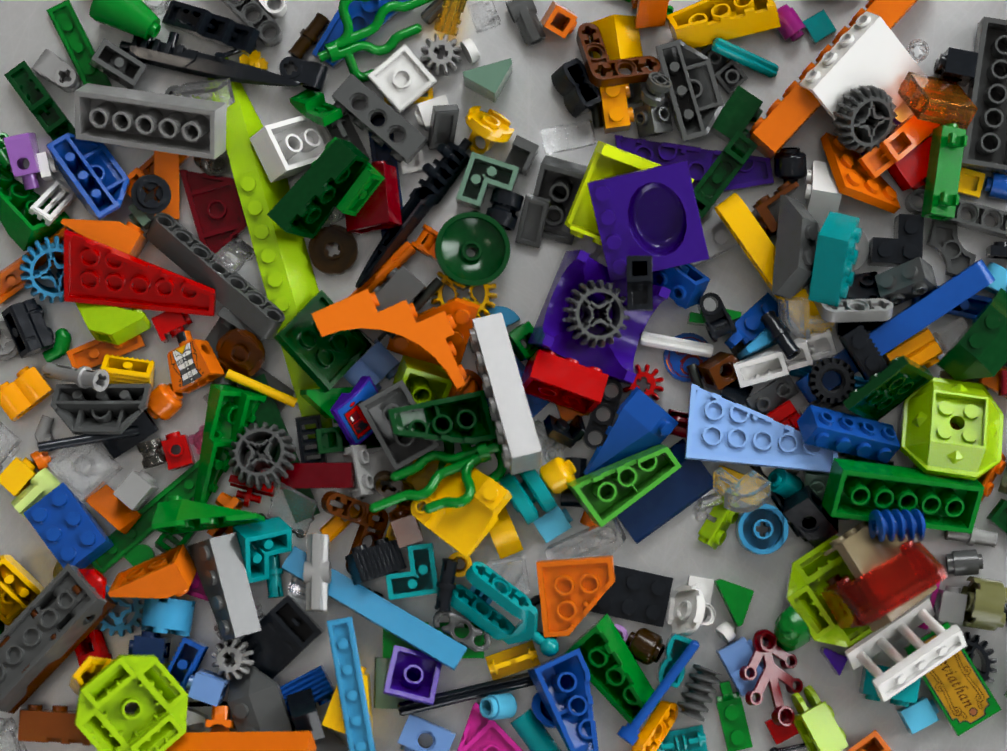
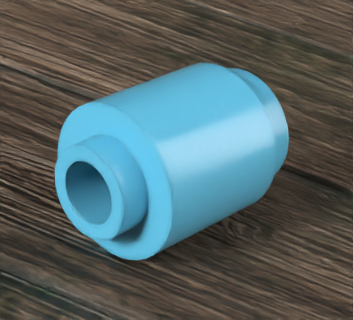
M510 693L487 695L481 700L479 709L481 715L489 720L509 719L516 714L517 702Z

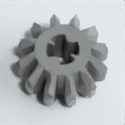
M446 33L443 35V40H439L438 34H434L435 42L427 38L425 42L429 47H421V52L426 54L421 57V62H428L425 66L426 69L429 71L435 67L434 75L436 76L439 74L440 69H443L445 76L448 75V67L456 71L457 66L454 62L459 63L462 61V57L456 55L462 52L461 47H454L457 40L454 38L448 42V34ZM439 50H444L447 57L443 56V59H438L436 52L440 53Z
M237 637L233 640L223 641V644H216L215 647L218 652L212 653L211 656L217 659V662H214L212 667H220L217 675L222 676L225 674L226 680H232L233 677L239 680L242 679L243 673L249 674L251 672L247 665H254L255 661L249 659V656L253 655L254 651H246L249 645L248 642L241 643L240 638ZM230 655H235L234 661L236 663H231L232 657Z

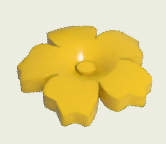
M254 50L249 54V57L245 54L239 57V63L263 70L268 69V62L264 58H260V51Z

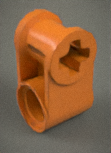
M423 224L422 232L415 242H411V245L420 253L437 262L435 242L438 232Z

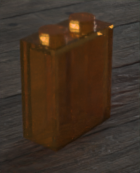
M908 72L897 92L919 120L947 126L957 124L958 128L967 129L978 110L957 82Z

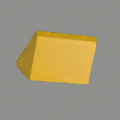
M614 14L591 22L600 30L609 60L643 56L639 28L635 29L634 19H636V16ZM592 51L593 58L601 57L598 52Z

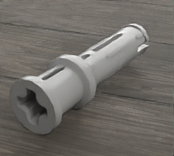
M51 362L44 364L42 372L45 373L43 374L45 378L73 382L78 387L84 389L91 387L95 391L102 392L109 384V374L103 369L92 370L88 366L75 368Z

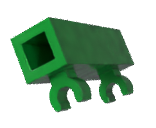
M943 123V125L933 129L921 217L947 221L954 218L956 206L959 205L960 195H958L963 150L967 146L968 135H966V129L958 128V125L955 123Z

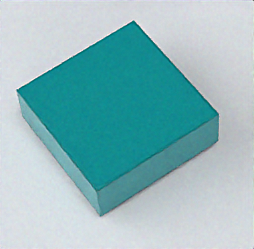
M824 9L803 21L806 26L805 30L814 44L836 32V28Z

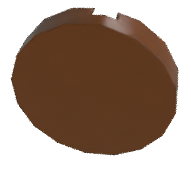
M238 328L229 330L217 343L216 352L218 351L219 356L217 359L226 372L228 369L250 377L262 368L265 361V349L257 336L248 330Z

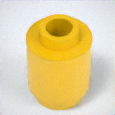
M455 552L449 558L454 560L461 559L465 562L464 568L456 569L455 575L456 577H463L472 565V560L470 556L467 559L459 552Z

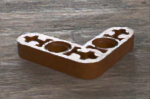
M584 23L579 26L576 41L589 80L594 86L609 87L646 82L651 72L660 71V62L653 56L609 60L599 28L592 23ZM595 51L598 52L601 55V57L592 58L589 56L588 53ZM627 68L631 71V74L623 75L619 72V69Z
M329 491L323 495L321 507L325 512L359 524L351 549L362 545V540L368 535L372 538L370 547L375 546L374 541L382 539L389 519L384 509L372 513L369 510L370 504L335 491ZM335 500L344 505L341 509L330 505V501ZM358 504L360 507L359 514L356 517H351V507ZM373 515L380 517L378 522L372 520ZM368 527H369V528H372V529H375V530H376L375 533L372 532V531L367 530ZM346 561V570H347L348 573L350 574V570L348 569V565H347V561Z

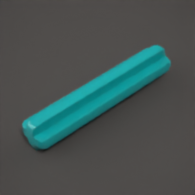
M715 38L711 46L712 51L770 78L775 77L779 70L778 65L721 38Z

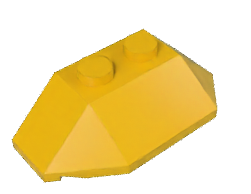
M11 555L0 556V620L9 626L43 591L44 587Z

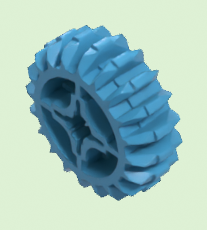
M54 236L53 243H50L49 238L44 237L45 244L43 245L36 240L34 243L37 249H33L30 246L27 248L31 256L22 255V260L26 264H20V270L24 271L20 277L21 280H28L25 282L24 287L25 289L32 288L30 292L32 296H36L40 292V301H44L46 296H49L50 303H54L55 297H58L60 302H64V284L62 285L61 279L64 276V260H58L54 256V252L64 253V239L62 243H59V237ZM46 254V262L34 270L37 260ZM51 260H53L58 271L56 273L57 279H55L54 274L51 272ZM35 278L50 279L54 287L44 286Z

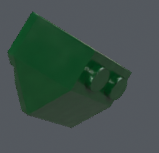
M1000 288L937 363L942 370L956 381L994 377L1007 362V292Z

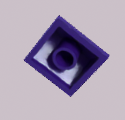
M394 645L384 679L383 694L433 706L442 663L421 651Z

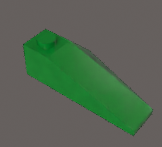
M0 165V221L15 243L23 251H27L29 246L32 248L36 247L34 243L36 240L42 243L44 237H51L63 226L61 224L62 219H69L70 217L63 211L48 226L45 224L46 220H38L35 213L33 215L29 214L30 207L41 196L34 192V189L25 191L24 184L16 180L11 171H6ZM49 198L40 209L43 210L52 199ZM57 204L48 214L50 215L59 205Z

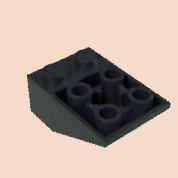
M287 595L259 621L262 631L245 635L240 641L241 643H249L246 651H254V654L249 656V659L255 661L252 666H255L260 672L274 679L324 631L291 595Z

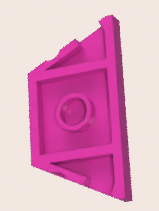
M477 702L473 704L457 751H523L495 720H489L481 715Z

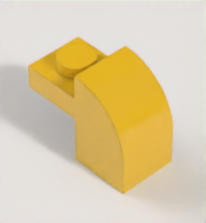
M504 507L497 516L499 520L489 531L500 559L524 550L506 507Z

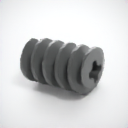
M693 664L692 667L698 673L689 674V677L694 682L685 683L690 692H681V696L686 701H678L677 705L682 709L679 712L704 722L705 718L700 712L709 711L704 703H712L713 700L708 696V693L716 694L717 690L712 684H720L721 681L716 675L721 674L701 665Z

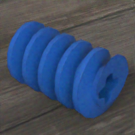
M887 509L881 512L879 510H872L868 523L869 534L872 539L877 535L880 542H884L885 535H887L890 542H893L895 534H897L899 542L904 541L905 534L909 541L914 540L915 534L918 541H923L926 529L925 517L923 512L918 509H912L911 511L908 509L901 511L894 509L891 512Z

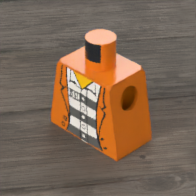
M189 330L176 334L179 347L170 351L167 355L174 393L190 394L225 375L208 341L193 339Z

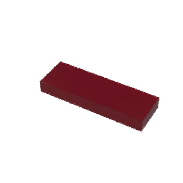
M353 462L291 463L294 466V470H286V473L289 475L288 478L281 476V488H355Z

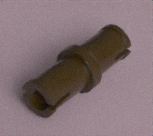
M317 13L308 27L301 30V36L288 53L292 57L302 59L310 47L317 44V38L330 21L321 13Z

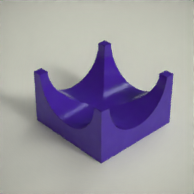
M583 250L566 251L528 344L541 350H551L556 356L564 359L573 358L583 366L600 368L603 371L602 373L609 375L608 379H615L620 383L633 384L637 375L633 371V362L641 334L656 308L664 300L668 299L671 290L663 286L653 285V311H624V315L630 317L629 320H623V324L627 326V329H619L622 337L615 338L613 336V344L606 342L603 348H600L598 345L595 348H590L588 343L581 345L579 344L580 338L577 340L571 338L574 331L567 332L565 330L570 325V322H563L562 320L564 317H568V312L562 311L563 307L570 306V304L566 303L565 299L574 298L570 291L572 289L579 291L578 284L584 283L587 286L588 280H593L595 284L597 280H603L604 285L610 282L613 284V289L619 288L621 290L618 297L625 296L627 298V278L610 281L608 268L589 256L590 253ZM593 293L586 299L596 304L605 297L599 293ZM627 299L622 303L623 306H627ZM581 307L579 311L580 321L583 319L584 312ZM612 307L608 313L611 320L613 316ZM594 309L593 317L598 318L599 314L597 313H599V310ZM596 324L594 327H589L587 331L597 335L606 329Z

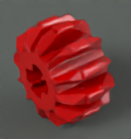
M637 364L635 365L637 375L633 384L624 383L630 385V387L623 388V393L632 392L636 386L640 389L636 382L645 379L646 384L649 385V390L645 388L644 393L657 401L659 396L654 391L663 392L664 388L656 386V384L663 382L664 379L663 377L654 378L658 373V369H654L650 374L648 373L650 365L646 364L644 372H641V368Z

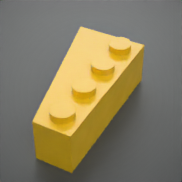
M702 0L666 16L674 41L680 39L692 48L713 44L715 38H721L726 41L781 27L776 4L773 0Z

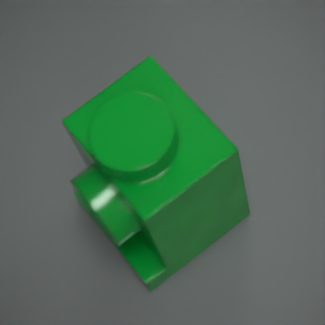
M529 321L520 324L508 333L513 352L520 361H529L539 349L528 344L534 329ZM521 340L526 342V348L521 344Z

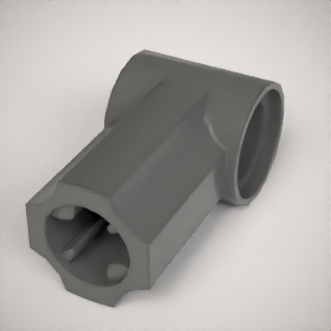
M511 0L506 2L509 14L513 22L517 23L526 46L534 45L546 38L536 15L537 10L533 0Z

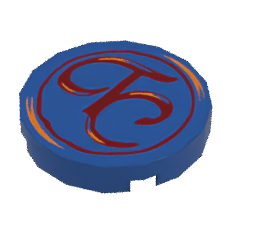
M682 333L675 336L676 338L708 343L702 336L694 333ZM665 350L663 353L667 372L674 379L681 382H691L686 366L694 363L698 366L709 359Z

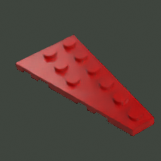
M67 229L64 232V301L214 316L216 289Z

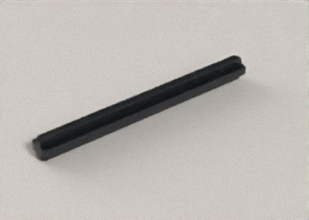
M529 672L435 694L433 706L411 700L399 702L398 711L401 716L486 697L487 695L525 688L534 684Z

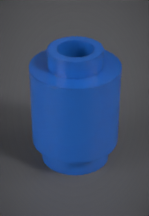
M993 172L991 177H986L984 191H987L988 197L1007 200V175Z

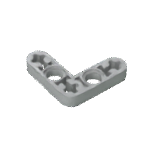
M882 298L841 299L838 307L814 301L821 318L834 323L888 321L892 318L894 307L891 301Z

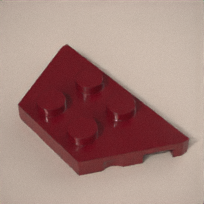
M184 169L179 170L199 240L218 255L248 228L234 178L224 176L219 177L207 173H196Z

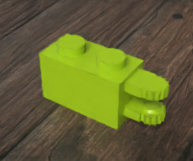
M811 685L806 686L803 690L810 707H807L799 693L796 692L791 695L792 703H794L798 712L795 715L794 724L808 751H842L849 747L845 732L834 719V711L825 701L821 702Z

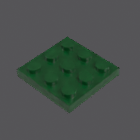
M321 290L277 333L274 339L320 389L326 393L372 344L358 329L338 331L321 337L311 313L334 304Z
M903 355L891 360L888 364L889 367L881 373L878 372L868 379V383L862 388L853 390L848 395L849 398L843 403L849 411L863 418L878 421L934 377L928 369Z

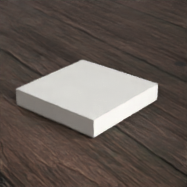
M405 44L367 76L399 114L437 83L433 75Z

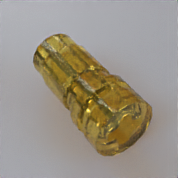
M444 0L442 11L437 15L439 20H436L433 29L457 36L459 31L457 26L461 24L460 16L464 11L467 0Z

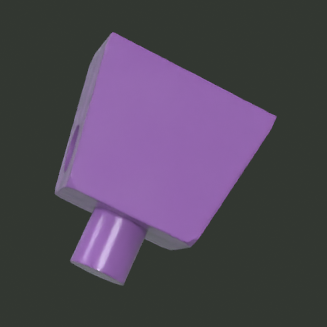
M28 132L5 137L4 142L14 177L22 176L25 191L39 188L36 173H39L40 170L36 154L40 152L36 134ZM26 158L30 163L27 169L23 166V161Z

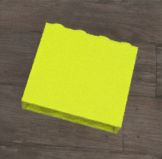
M598 141L564 225L571 229L569 233L580 238H584V235L593 238L592 242L602 246L587 183L660 166V164Z

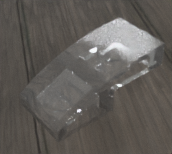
M590 119L540 130L545 154L597 144Z
M236 237L221 248L212 259L233 274L239 271L245 262L252 260L255 252L246 242Z

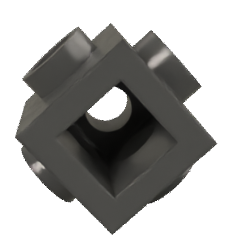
M643 102V106L634 108L639 138L659 136L673 131L668 102H664L661 107H652Z

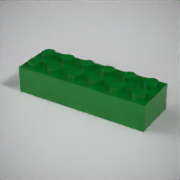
M834 458L822 506L831 517L869 521L872 510H879L881 512L887 509L891 512L894 509L899 511L903 509H908L909 511L918 509L924 514L926 528L972 534L985 487L977 479L968 480L925 474L917 468Z

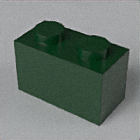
M738 85L719 113L710 132L727 143L730 142L738 130L747 136L749 130L746 127L750 121L755 123L762 114L763 110L760 107L763 101Z

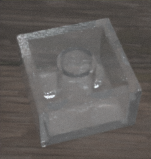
M100 442L65 448L47 464L81 502H86L89 496L106 485L123 469Z

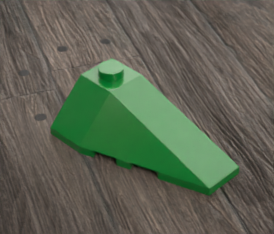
M182 496L167 497L165 502H158L151 525L155 531L167 535H176L265 522V516L253 512L182 499Z

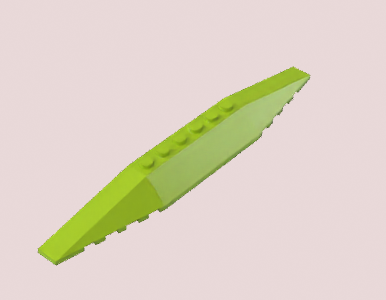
M207 78L213 101L227 103L226 150L267 298L285 315V319L278 330L279 332L319 292L304 237L286 233L267 215L290 190L287 178L270 182L249 139L262 129L263 125L242 84ZM282 347L296 398H298L297 402L301 416L320 414L300 395V390L320 389V387ZM320 414L322 428L333 427L332 419L324 418ZM316 423L304 425L305 429L317 428ZM315 434L307 435L308 439L316 438Z

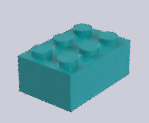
M831 211L828 214L818 234L808 300L838 307L841 299H846L849 286H852L855 277L852 266L856 264L859 251L855 250L856 243H859L862 234V228H858L860 218Z

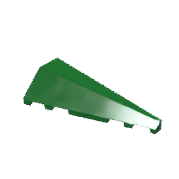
M210 384L194 501L207 503L211 493H216L218 489L217 482L222 473H226L230 467L229 460L232 458L228 455V451L234 450L231 442H238L237 433L243 436L245 433L244 427L254 423L256 419L255 413L261 402L265 403L266 395L233 385Z

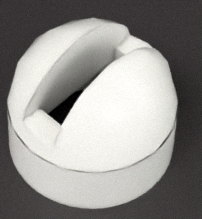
M724 622L715 629L718 636L727 644L732 642L737 636V628L732 622Z

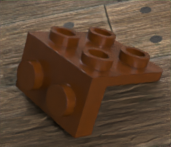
M789 181L776 189L777 191L773 193V197L770 198L769 195H766L753 206L752 214L769 238L777 232L778 223L769 211V208L780 202V195L789 196L794 193L800 186L797 181L793 184Z

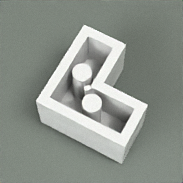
M813 160L811 170H806L804 199H807L803 206L816 220L821 230L830 211L838 213L842 194L838 191L829 163Z

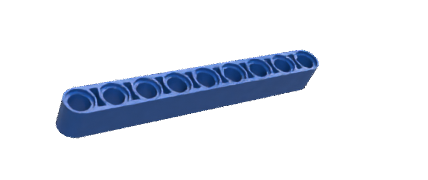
M980 259L893 316L890 320L869 332V338L872 339V343H875V347L878 348L877 351L881 352L880 356H883L993 283L995 278L983 260ZM845 349L832 357L841 359L849 364L855 374L859 372ZM828 371L822 378L823 386L827 390L833 389L842 382L841 376L836 371ZM807 373L795 383L808 403H811L817 398L810 391L811 388L808 385L809 373Z

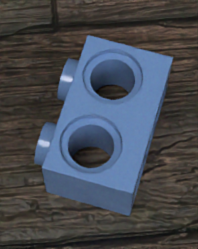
M202 668L193 675H190L186 689L190 690L188 697L217 707L224 700L230 680H226L224 675L219 676L215 672Z

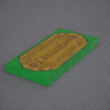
M948 622L942 624L946 630L951 627ZM930 631L920 639L926 644L937 637V635ZM911 644L903 648L908 656L916 651ZM964 648L921 677L957 736L1002 710Z

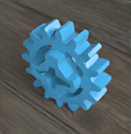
M106 585V593H107V594H108V591H109V589H110V586H109V585ZM111 597L117 606L119 602L120 606L129 607L130 609L120 612V616L118 612L111 611L108 616L114 620L115 625L110 624L104 618L100 622L103 624L100 631L104 632L110 629L109 636H114L116 631H118L120 637L125 635V630L130 634L134 633L132 626L141 627V623L138 620L142 618L141 609H143L144 604H141L140 600L143 598H131L134 603H129L124 598ZM131 612H135L133 619L126 624V618Z

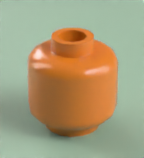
M171 383L168 385L159 384L150 393L147 408L148 414L156 420L158 418L162 420L171 419L183 406V394L174 393Z

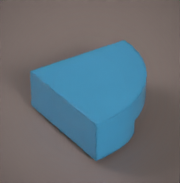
M495 306L494 308L490 307L487 309L490 315L502 312L506 327L520 321L518 315L509 308Z

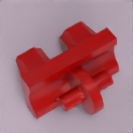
M230 475L228 481L230 486L247 490V492L237 490L236 493L237 498L244 499L243 507L249 508L251 501L260 504L262 496L253 493L274 497V482H271V489H268L263 484L262 489L259 490L255 485L249 488L246 482H239L238 476Z

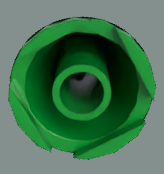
M93 0L89 15L96 22L146 40L151 37L155 38L161 30V25H159L160 19L142 0Z

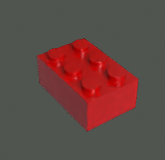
M538 349L526 363L521 380L526 394L588 416L601 403L609 375L602 373L603 371L600 368L583 366L573 358L564 359L556 356L551 350Z

